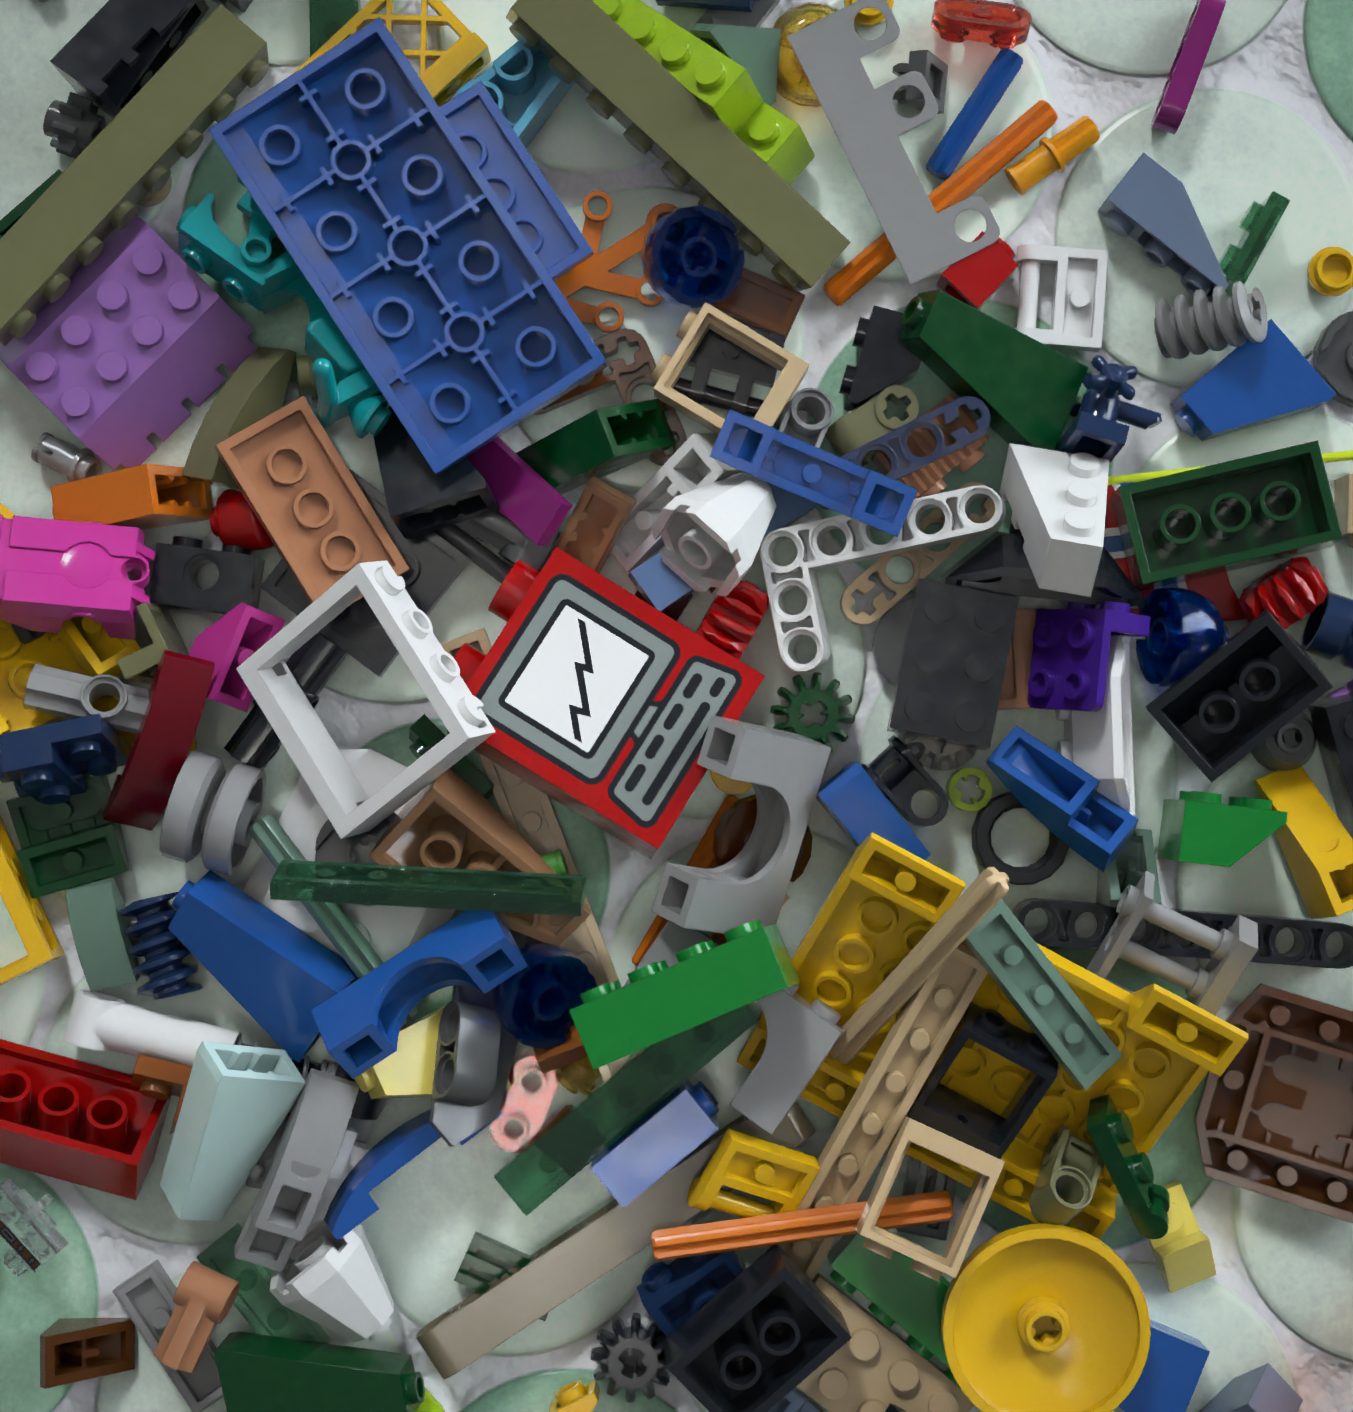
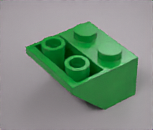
M1180 791L1179 800L1164 799L1157 858L1231 867L1287 822L1288 812L1271 810L1272 800L1229 797L1228 805L1221 804L1222 794Z

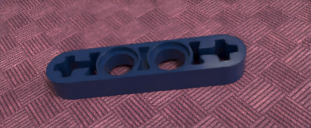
M971 396L960 397L840 458L853 461L854 464L861 466L866 454L872 451H881L889 457L891 462V469L886 476L899 480L979 440L984 436L989 427L990 413L984 402L978 398ZM965 406L969 412L978 410L981 418L975 423L977 431L969 434L968 430L963 427L951 432L949 435L956 443L946 447L943 432L933 419L943 416L944 425L946 426L958 419V408ZM918 428L928 429L936 438V448L930 455L925 457L913 455L908 450L906 444L909 434ZM816 504L818 507L824 510H831L819 504Z

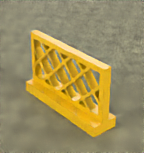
M370 0L295 72L379 17L386 24L392 36L393 24L421 25L420 50H401L407 59L420 60L419 77L439 108L446 104L456 94V91L477 75L491 61L488 45L475 32L471 33L441 0H421V15H393L394 0ZM428 5L439 16H428ZM386 6V14H378ZM428 25L449 26L459 36V39L447 51L427 50ZM427 60H436L427 69Z

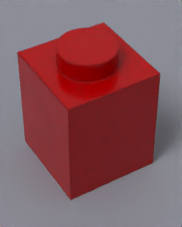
M982 231L972 242L979 240L984 235V232ZM998 238L995 243L950 265L941 274L936 285L950 296L980 310L1013 275L1019 264L1013 260L1015 254L1010 246L1001 238Z

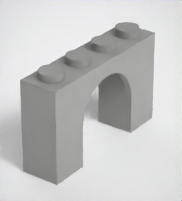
M712 715L697 764L729 779L751 783L757 799L755 826L743 849L732 860L722 866L707 869L666 862L651 911L685 929L722 934L737 926L759 919L762 927L776 924L832 747L800 734Z
M668 920L635 970L663 960L666 961L668 967L679 963L675 954L703 941L713 940L715 947L724 944V942L714 936L713 932L685 929ZM629 979L624 986L631 984ZM797 983L757 1000L767 1024L766 1046L759 1062L729 1104L771 1135L778 1129L846 1030V1028L837 1023L841 1015L819 999H815L810 1004L795 992L799 988Z

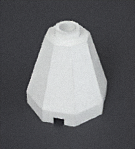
M738 473L676 496L663 508L651 527V531L655 540L660 535H662L665 546L659 551L663 562L693 590L706 592L710 587H716L719 589L715 595L726 597L739 584L751 567L777 506L772 490L765 481L749 474Z
M323 1221L303 1238V1241L295 1244L289 1256L293 1260L287 1270L283 1269L282 1272L274 1270L271 1273L269 1291L282 1305L353 1342L367 1338L370 1341L375 1340L392 1323L390 1315L394 1311V1301L361 1223L337 1241L326 1222Z

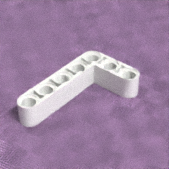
M984 485L916 498L912 502L898 537L894 536L889 543L884 545H876L873 542L871 526L845 515L779 528L769 532L761 543L760 558L782 661L795 671L814 672L821 669L828 662L831 655V644L816 574L817 570L989 534L996 531L1004 522L1006 506L1003 499L992 488ZM978 497L991 498L995 504L993 517L985 523L972 522L968 515L971 502ZM931 507L942 509L945 515L943 528L935 534H925L919 525L921 514ZM841 529L846 536V545L839 554L829 556L824 551L823 538L828 531ZM792 539L797 546V556L791 564L781 566L775 558V549L781 541ZM800 587L806 593L807 605L801 613L792 615L785 607V597L791 589ZM805 635L810 636L817 645L815 658L807 664L801 663L794 654L796 642Z

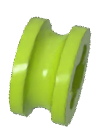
M973 767L961 768L952 773L947 780L945 788L951 805L958 810L967 812L978 811L985 807L990 801L993 792L992 782L988 775L982 770ZM967 775L976 777V787L982 790L978 800L970 798L971 804L962 802V792L956 789L960 779L968 781Z

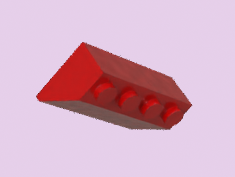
M0 1039V1163L136 1200L153 1163L172 1095L167 1100L153 1099L139 1093L140 1087L131 1086L132 1075Z

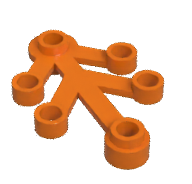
M592 191L585 197L583 201L585 221L582 235L592 248L594 255L574 267V270L554 281L580 322L595 325L604 333H612L621 328L624 320L622 308L614 302H604L597 307L568 298L584 287L637 299L640 304L646 307H655L662 302L666 289L659 277L648 275L638 279L609 271L653 243L661 246H669L676 243L681 238L685 228L684 215L676 206L668 203L656 205L649 211L645 225L598 254L604 222L611 216L613 204L609 195L603 191ZM594 199H601L606 203L607 210L602 215H593L588 209L589 203ZM664 214L670 215L675 221V227L670 231L660 230L656 224L659 216ZM644 284H656L659 287L660 295L654 300L644 298L641 293V288ZM605 309H612L618 315V322L613 326H605L599 319L600 313Z

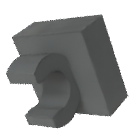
M929 50L910 51L909 64H896L893 66L892 72L898 77L910 71L920 72L925 77L937 101V114H944L948 65ZM906 85L904 90L896 91L893 96V100L903 106L913 105L921 112L924 108V95L915 86Z

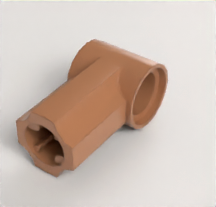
M193 1261L176 1289L173 1298L176 1306L153 1355L162 1364L170 1368L193 1373L197 1369L216 1325L220 1324L228 1314L239 1291L240 1282L197 1261Z

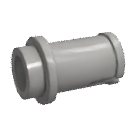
M44 432L36 440L35 443L53 451V454L33 447L31 453L33 461L67 476L68 482L96 476L100 461L94 457L92 450L88 448L79 450L55 438L48 432Z

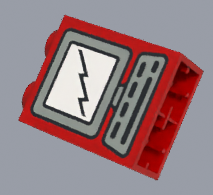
M557 547L541 571L519 559L503 580L490 603L488 611L505 620L507 624L487 655L465 643L454 656L460 668V676L472 695L476 696L483 703L484 706L481 709L496 731L474 750L651 859L707 771V768L698 765L697 761L711 716L716 715L738 720L765 676Z

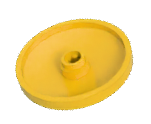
M1042 1223L1018 1226L999 1233L982 1243L964 1260L956 1279L953 1278L945 1295L941 1317L942 1342L951 1372L963 1393L982 1412H1112L1136 1385L1145 1366L1150 1346L1151 1331L1148 1306L1141 1287L1129 1267L1115 1251L1098 1238L1079 1229L1064 1225Z

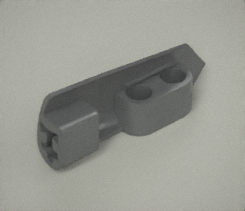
M509 929L528 966L485 994L470 986L454 985L452 1001L447 1003L440 1018L429 1123L449 1147L455 1146L476 1131L498 1119L528 1002L545 945L544 942Z

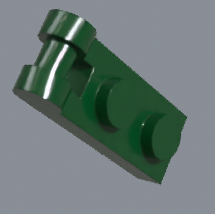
M1109 1094L1091 1099L1087 1130L1137 1230L1148 1239L1164 1237L1168 1231L1169 1223L1167 1214L1170 1207L1169 1192L1161 1185L1153 1183L1154 1174L1151 1163L1144 1152L1138 1153L1133 1143V1130L1127 1114L1124 1111H1117Z

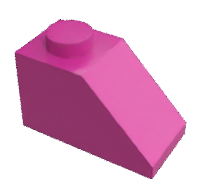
M241 602L195 638L188 656L214 662V671L207 698L248 712L253 696L236 668L282 629L285 623L284 619Z

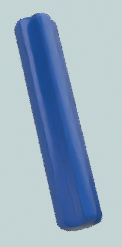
M1002 48L926 164L927 171L936 178L945 181L951 176L1021 69L1023 58L1009 48Z

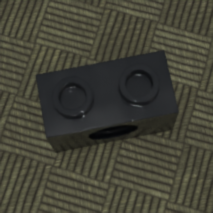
M173 536L172 544L157 543L149 595L151 597L150 603L165 607L227 614L241 602L258 609L265 560L251 555V550L236 545H223V543L221 551L202 549L203 540ZM214 563L219 571L218 581L211 588L202 589L197 580L198 572L204 565Z

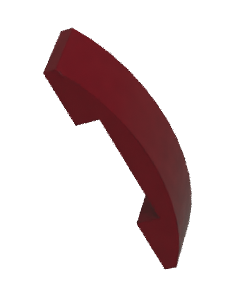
M164 649L148 691L149 703L123 773L122 775L118 774L103 812V820L151 831L155 827L168 804L176 778L189 754L210 687L214 662Z

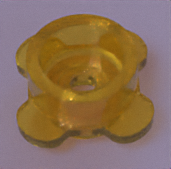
M588 1057L555 1069L557 1071L555 1077L564 1088L574 1094L581 1092L586 1096L592 1093V1090L597 1086L595 1081L601 1075L599 1068L593 1070Z

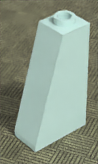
M202 1041L199 1045L160 1182V1186L179 1220L221 1221L250 1175V1170L260 1159L306 1084L285 1050Z

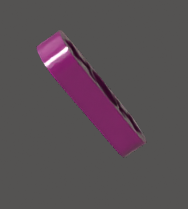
M1197 0L1156 107L1151 126L1172 134L1177 132L1221 19L1226 0Z

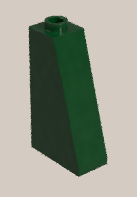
M941 290L918 293L908 303L903 313L902 323L905 326L899 340L959 397L971 396L983 401L990 413L989 426L1008 444L1013 443L1054 450L1088 367ZM978 410L974 411L978 416L981 417Z
M240 1331L229 1333L214 1351L227 1412H416L425 1397L423 1377L420 1372H415L410 1354Z

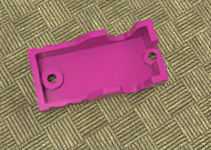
M0 515V618H4L6 622L31 631L58 633L64 620H70L73 617H87L94 620L95 623H101L110 638L135 640L138 609L136 606L144 602L150 603L151 597L145 595L144 588L150 580L148 562L149 560H155V551L145 546V533L137 527L13 516V519H6L3 515ZM130 571H131V580H129L128 577H127V574H128Z

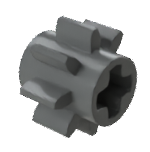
M70 92L67 103L54 100L47 109L43 123L44 134L52 137L50 146L55 147L56 152L76 159L82 152V149H85L106 127L105 118L97 114L99 106L93 105L92 99Z

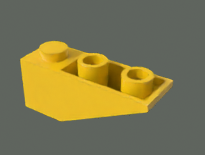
M1303 767L1288 771H1274L1253 780L1260 798L1272 800L1271 810L1288 812L1287 822L1276 830L1275 834L1310 918L1337 917L1353 910V839Z

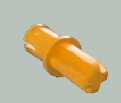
M1082 116L1048 140L1045 137L1040 139L1039 147L1013 165L1005 168V174L1014 189L1019 194L1024 195L1030 188L1055 171L1059 173L1065 171V164L1099 140L1100 133L1096 124L1088 116Z

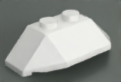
M1110 636L1103 707L1098 712L1055 710L1057 720H1064V740H1058L1057 753L1098 779L1100 782L1097 791L1136 817L1130 637Z

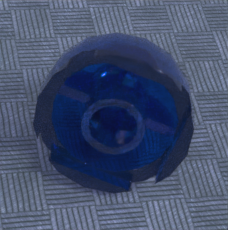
M702 205L675 209L656 221L645 236L641 253L643 273L651 289L666 302L685 308L703 307L705 302L712 305L730 296L741 279L745 262L744 250H739L738 240L735 236L738 232L734 224L720 211Z
M1185 588L1154 589L1145 598L1144 610L1141 609L1139 615L1151 617L1149 637L1136 639L1139 667L1146 681L1150 684L1170 687L1229 640L1228 628L1224 625V620L1214 602L1195 590Z
M551 943L527 945L519 950L528 966L493 988L492 1003L503 1027L523 1045L538 1049L559 1046L567 1041L564 1035L569 1033L570 1027L574 1025L569 1010L582 1005L583 1002L580 994L597 987L594 976L589 972L587 965L570 950Z

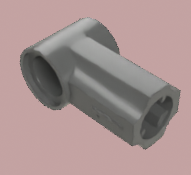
M500 510L455 524L462 531L499 550L498 554L514 565L520 559L538 571L561 534L557 530L548 546L536 545Z

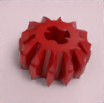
M1296 557L1277 565L1253 581L1250 586L1243 589L1238 603L1244 611L1242 614L1249 623L1267 609L1287 629L1293 623L1302 620L1308 613L1315 611V608L1324 602L1329 589L1323 582L1324 577L1318 568L1313 566L1307 557Z
M741 580L726 597L715 596L696 634L739 660L767 611L769 605L768 595L758 590V586L751 582Z

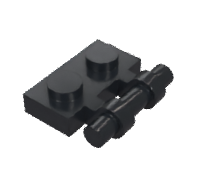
M750 328L784 348L786 337ZM709 329L688 363L689 366L696 367L693 379L688 380L680 377L673 389L701 406L706 404L728 411L731 409L754 418L764 400L750 396L753 383L772 388L777 369ZM715 372L739 379L736 391L732 392L707 385L710 373Z

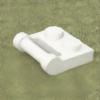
M1036 244L1018 246L1017 263L1021 264L1017 328L1014 329L1050 348L1098 352L1102 346L1108 250ZM1041 265H1055L1050 329L1036 328Z

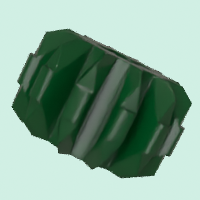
M814 672L811 677V689L807 690L803 678L800 675H796L792 678L798 695L795 696L784 687H780L777 690L778 696L788 702L789 705L788 707L780 705L770 707V714L786 716L787 718L786 722L775 725L774 729L786 731L790 728L793 733L812 740L818 739L819 743L832 747L827 737L829 733L840 742H845L848 739V735L836 727L837 722L844 724L854 723V715L839 714L838 710L839 707L850 704L852 698L850 695H844L836 701L833 699L832 695L840 686V682L837 679L832 680L825 691L820 690L822 675L819 672ZM816 702L820 703L824 708V711L820 712V715H825L823 724L813 723L809 727L804 726L800 721V718L805 716L804 714H799L801 705L805 704L810 707Z

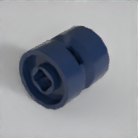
M1328 591L1324 602L1318 605L1307 619L1301 640V647L1305 652L1327 660L1340 656L1341 664L1353 669L1352 599Z

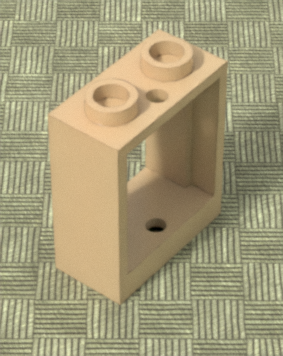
M706 302L698 314L690 310L676 334L678 338L682 339V342L673 357L667 353L661 357L650 377L651 380L656 382L653 388L654 397L659 398V400L719 435L725 419L673 389L707 331L711 329L781 371L753 418L774 428L805 377L810 364Z
M905 1116L855 1228L860 1235L866 1237L863 1247L888 1259L892 1258L894 1251L913 1259L910 1266L911 1269L936 1281H939L942 1273L956 1279L1005 1161ZM911 1142L978 1172L943 1255L937 1254L875 1225Z

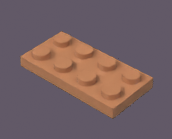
M304 396L215 446L219 457L310 604L358 563L387 560L397 576L409 570L405 560ZM361 595V596H360L358 599H356L354 602L358 601L359 599L363 598L364 596Z

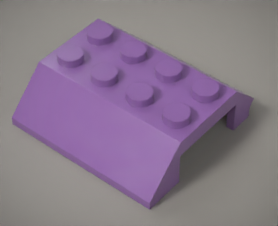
M137 214L122 230L115 228L104 239V248L93 263L88 266L83 264L79 266L69 277L71 283L68 289L54 303L47 301L35 314L37 320L34 326L24 337L19 340L13 338L6 346L0 343V359L6 367L79 440L113 470L120 463L126 468L141 465L157 449L147 437L153 432L164 442L191 415L181 404L187 397L200 407L226 381L225 377L216 370L222 362L234 373L258 349L247 338L254 330Z

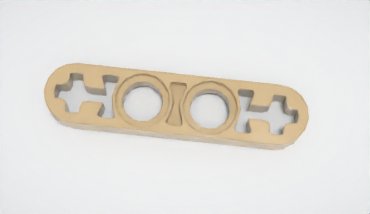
M969 482L959 487L958 489L977 485H986L979 482ZM983 497L984 502L980 508L984 514L982 517H979L976 513L970 514L969 517L972 522L985 523L992 518L995 513V504L991 498ZM936 508L919 523L921 530L924 531L927 526L932 524L944 526L945 515L942 514L943 510ZM969 538L949 542V545L943 551L935 552L924 547L880 557L842 593L840 608L843 616L850 623L859 626L875 622L912 590L919 578L924 579ZM893 557H904L913 566V576L906 584L893 583L886 575L887 562ZM875 573L881 586L893 593L894 596L888 601L882 592L870 604L874 610L873 614L869 616L866 612L862 611L856 615L850 608L855 602L851 594L857 591L859 594L864 595L876 584L870 581L868 577Z

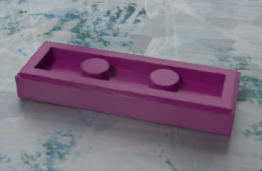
M499 437L467 456L466 458L487 482L498 501L500 511L536 545L548 546L573 505Z

